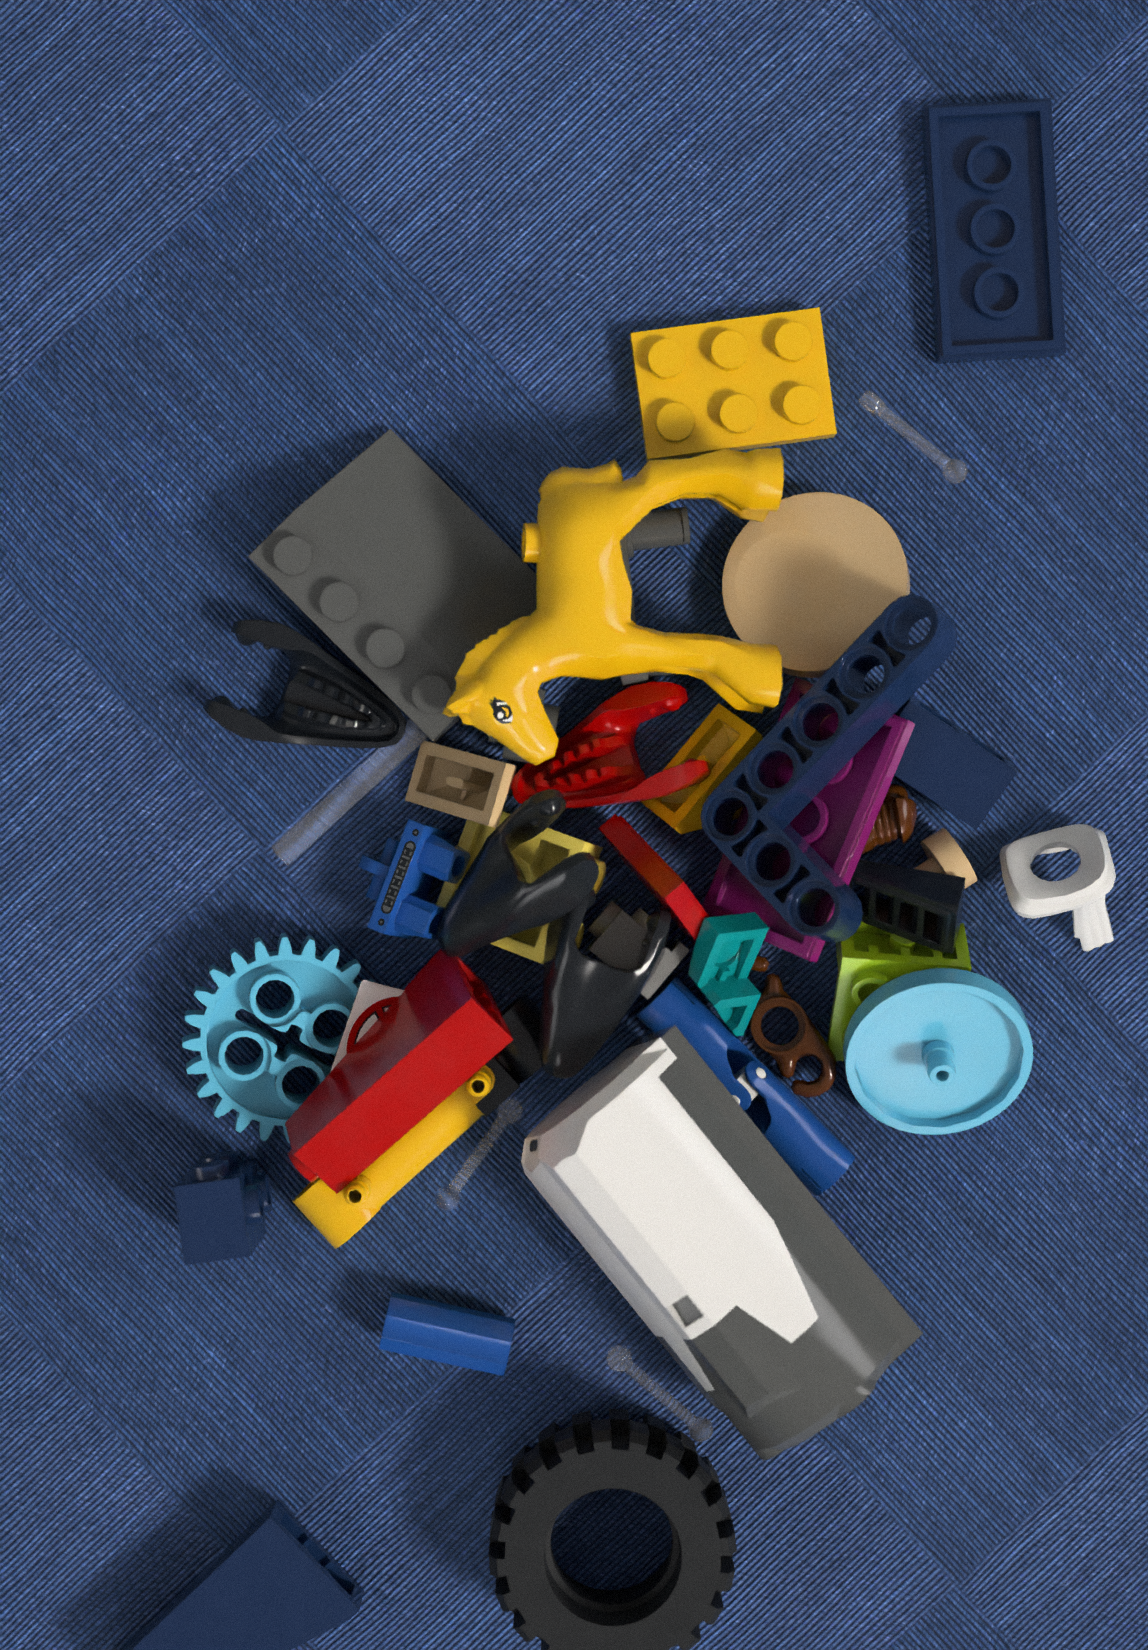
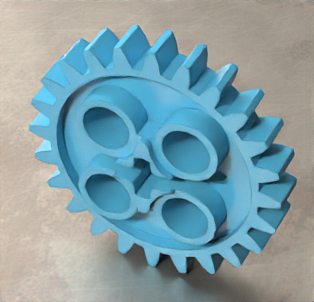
M281 933L277 951L268 952L260 937L254 938L255 957L247 960L241 952L232 948L230 955L234 968L229 973L213 964L209 967V973L217 984L214 990L195 986L193 990L194 996L205 1005L204 1010L194 1009L185 1011L184 1021L200 1028V1032L182 1037V1048L200 1051L201 1054L186 1063L187 1074L193 1075L207 1074V1077L196 1088L199 1098H203L215 1093L219 1094V1098L213 1108V1114L217 1118L225 1115L232 1109L236 1110L235 1131L241 1133L252 1120L259 1122L261 1140L266 1141L274 1125L283 1126L286 1140L290 1143L285 1122L325 1079L332 1067L319 1061L311 1053L292 1043H288L283 1051L278 1050L275 1036L270 1031L239 1020L235 1016L236 1012L244 1009L280 1032H286L291 1024L296 1025L299 1040L303 1044L335 1056L343 1032L335 1038L326 1039L319 1037L313 1031L314 1021L319 1014L326 1010L341 1011L347 1016L348 1021L361 983H354V979L361 968L358 960L353 959L341 968L337 966L340 953L337 945L332 944L320 957L315 955L316 947L313 936L308 935L303 941L300 950L296 951L291 949L287 934ZM373 978L367 979V981L375 982ZM279 980L291 987L292 994L290 1000L280 1009L269 1010L263 1008L256 1001L258 989L268 981ZM239 1037L252 1038L262 1048L260 1055L254 1062L248 1065L240 1066L233 1064L225 1055L226 1048L231 1041ZM305 1066L314 1070L317 1073V1080L311 1090L302 1094H294L283 1087L282 1081L284 1076L294 1067Z

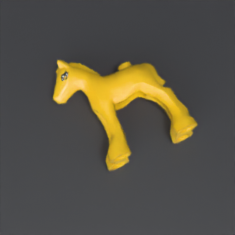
M761 448L749 452L722 449L687 459L649 460L636 476L625 481L622 469L615 459L590 469L560 467L550 472L538 490L540 493V503L538 504L537 523H524L522 529V562L536 563V610L530 616L520 617L511 621L509 625L499 628L496 634H492L488 639H483L480 643L475 644V648L465 654L466 658L454 677L457 682L456 691L449 698L442 714L448 717L459 716L463 724L475 726L499 741L522 759L538 765L555 756L559 741L544 710L538 691L542 683L558 677L605 680L617 676L648 672L684 674L703 680L736 710L763 713L764 706L775 708L779 704L782 689V655L777 645L752 644L718 635L661 632L637 625L631 620L632 589L623 562L620 540L652 509L679 499H712L740 519L764 522L769 511L778 510L782 499L784 461L781 449Z

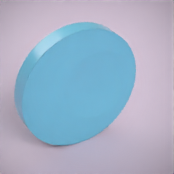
M934 968L902 975L872 992L860 1004L850 1019L844 1036L843 1057L850 1089L859 1104L870 1115L890 1127L908 1133L944 1135L965 1131L991 1120L1017 1098L1031 1072L1033 1044L1025 1015L1015 998L1006 989L991 979L977 973L952 968Z

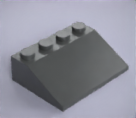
M391 429L296 508L248 556L434 742H437L460 719L459 716L448 717L442 713L449 698L456 691L457 682L454 677L466 658L465 654L474 649L475 644L480 643L483 639H488L492 634H496L499 628L509 625L511 621L520 617L530 616L536 610V574Z

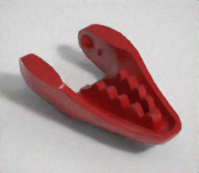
M653 681L633 685L617 693L599 705L573 730L559 739L554 757L538 765L527 763L518 771L511 784L514 798L518 803L522 804L535 793L547 789H555L563 794L566 801L565 808H583L650 800L670 795L702 782L710 776L711 770L707 761L694 758L686 760L684 764L661 771L647 779L641 769L635 748V736L639 724L667 712L678 710L688 701L686 688L671 682Z

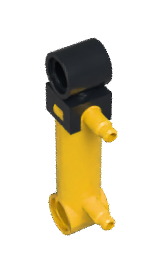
M523 993L500 1012L513 1037V1040L338 1194L318 1178L314 1182H310L292 1200L335 1249L356 1234L389 1199L483 1115L487 1117L520 1087V1083L527 1080L542 1067L539 1055L541 1010L526 993Z

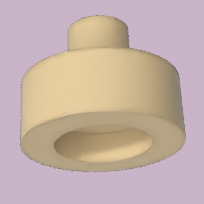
M941 828L921 841V846L928 860L914 869L966 878L965 889L978 881L964 852L945 828Z

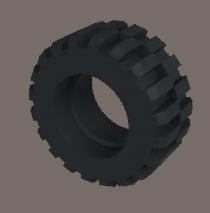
M609 1408V1419L592 1420L591 1411L589 1410L573 1414L572 1426L560 1430L559 1426L554 1422L539 1432V1443L534 1448L524 1445L512 1461L511 1473L503 1475L496 1492L495 1507L491 1515L488 1556L490 1575L496 1578L495 1594L502 1611H512L514 1613L513 1628L525 1642L532 1641L537 1636L541 1640V1650H669L677 1644L682 1650H690L701 1640L699 1624L702 1621L707 1624H715L724 1608L721 1593L732 1588L735 1575L732 1554L737 1552L735 1530L725 1491L721 1488L717 1472L708 1457H700L697 1454L694 1441L680 1430L674 1435L666 1432L664 1421L646 1414L641 1423L629 1420L627 1409ZM602 1489H624L639 1493L655 1502L665 1512L672 1530L671 1551L662 1566L643 1582L619 1590L596 1589L571 1578L554 1559L551 1548V1534L558 1515L577 1498Z

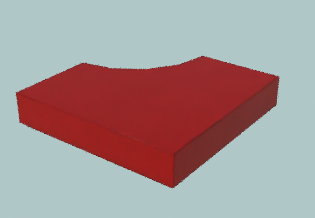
M614 814L598 829L626 866L643 883L663 908L671 910L673 921L695 945L703 920L708 918L709 915L675 871L621 815L618 817Z

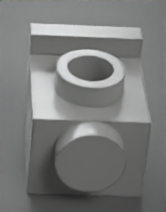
M611 901L587 929L595 936L594 940L588 945L589 950L604 963L627 970L635 968L638 963L642 941L647 932L646 919L649 915L639 907L631 917ZM678 939L669 948L666 946L664 956L654 975L641 992L645 998L649 999L690 951Z

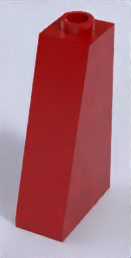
M440 949L406 986L405 991L285 1122L292 1148L288 1152V1157L295 1168L307 1180L314 1182L320 1178L338 1194L513 1040L487 984L460 957H448Z

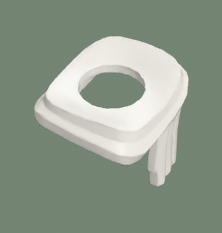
M1087 824L1068 825L1023 837L1002 847L1000 852L1002 877L1009 902L1018 915L1024 918L1035 919L1072 910L1074 937L1080 939L1083 951L1089 952L1093 948L1102 946L1104 943L1114 941L1105 895L1113 888L1116 873L1107 838L1102 830ZM1071 849L1081 859L1078 870L1071 877L1061 881L1050 882L1042 880L1035 876L1031 870L1034 858L1040 854Z

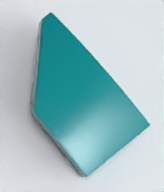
M756 912L704 918L697 936L688 975L736 1037L744 1035L761 996V993L748 979V975L769 927Z

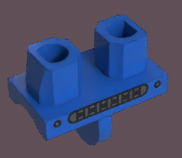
M408 819L400 841L388 837L380 859L362 854L358 867L374 874L366 897L377 901L369 920L368 928L385 935L410 940L412 936L437 940L436 929L445 907L426 900L433 880L436 877L443 881L457 884L463 878L470 860V853L449 840L452 833Z

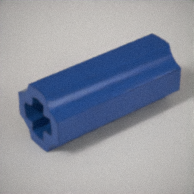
M392 1292L379 1349L504 1376L516 1319Z

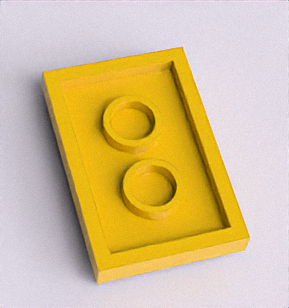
M820 307L630 333L646 462L649 460L694 457L722 449L738 451L834 438L837 434Z

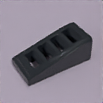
M859 860L849 887L853 890V883L865 887V895H857L862 905V922L927 948L945 953H954L961 925L966 878ZM878 892L889 896V900L879 899Z

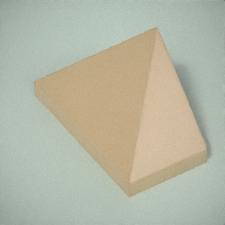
M422 740L405 801L497 828L517 767L498 760Z

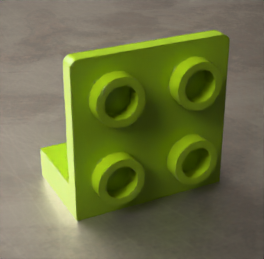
M862 921L854 935L845 941L836 942L838 975L827 1036V1044L834 1053L836 1061H844V1036L851 1017L860 1004L885 983L902 975L926 969L952 968L971 972L972 967L964 923L960 925L953 954L927 948Z

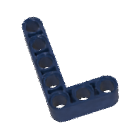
M910 594L899 597L889 604L718 785L703 804L700 817L702 828L707 836L789 925L802 935L836 943L845 941L854 935L861 925L862 905L855 892L789 823L943 664L954 650L957 641L956 625L949 615L922 596ZM930 617V631L925 639L910 645L908 636L913 624L922 618ZM883 665L885 673L882 683L874 691L865 693L863 687L865 676L875 666ZM837 712L839 722L835 733L827 740L821 741L819 737L821 722L829 714ZM791 759L793 764L792 777L784 786L777 788L774 779L776 770L784 761ZM746 806L748 810L747 824L742 831L734 835L731 828L732 817L739 808ZM783 850H788L791 858L790 868L782 878L776 880L772 871L773 861ZM830 894L834 902L833 915L827 923L818 926L814 916L816 904L825 895Z

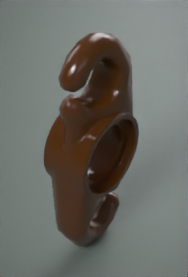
M757 955L751 970L765 972L769 966L767 958ZM773 973L768 974L747 1029L756 1043L777 1062L781 1076L786 1078L792 1077L797 1061L803 1056H814L819 1060L821 1064L819 1077L809 1082L796 1079L792 1082L791 1089L794 1094L806 1098L820 1096L831 1088L837 1078L836 1057L803 1007L785 992L779 976ZM785 1007L796 1015L799 1022V1030L796 1037L789 1043L775 1044L764 1036L761 1023L763 1016L771 1008Z

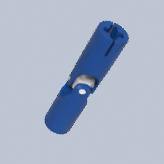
M677 975L662 985L638 1010L636 1016L652 1032L676 1025L782 1159L814 1196H818L830 1188L851 1166L855 1156L749 1051L748 1047L731 1032ZM760 1094L765 1099L766 1104L753 1099Z

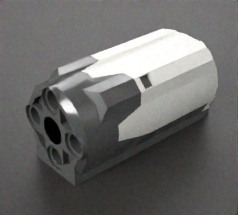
M676 1025L647 1034L636 1040L610 1064L590 1078L551 1111L524 1140L521 1163L525 1175L702 1395L729 1418L762 1461L775 1457L782 1451L808 1440L835 1420L854 1410L871 1394L876 1386V1382L889 1365L923 1334Z

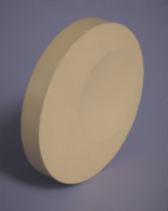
M811 492L790 496L781 500L777 511H769L764 522L749 521L738 534L729 550L722 577L724 607L727 617L739 639L752 644L777 645L782 655V672L807 678H820L889 604L897 598L909 595L910 593L908 564L902 545L891 526L880 514L866 504L845 495L829 492Z

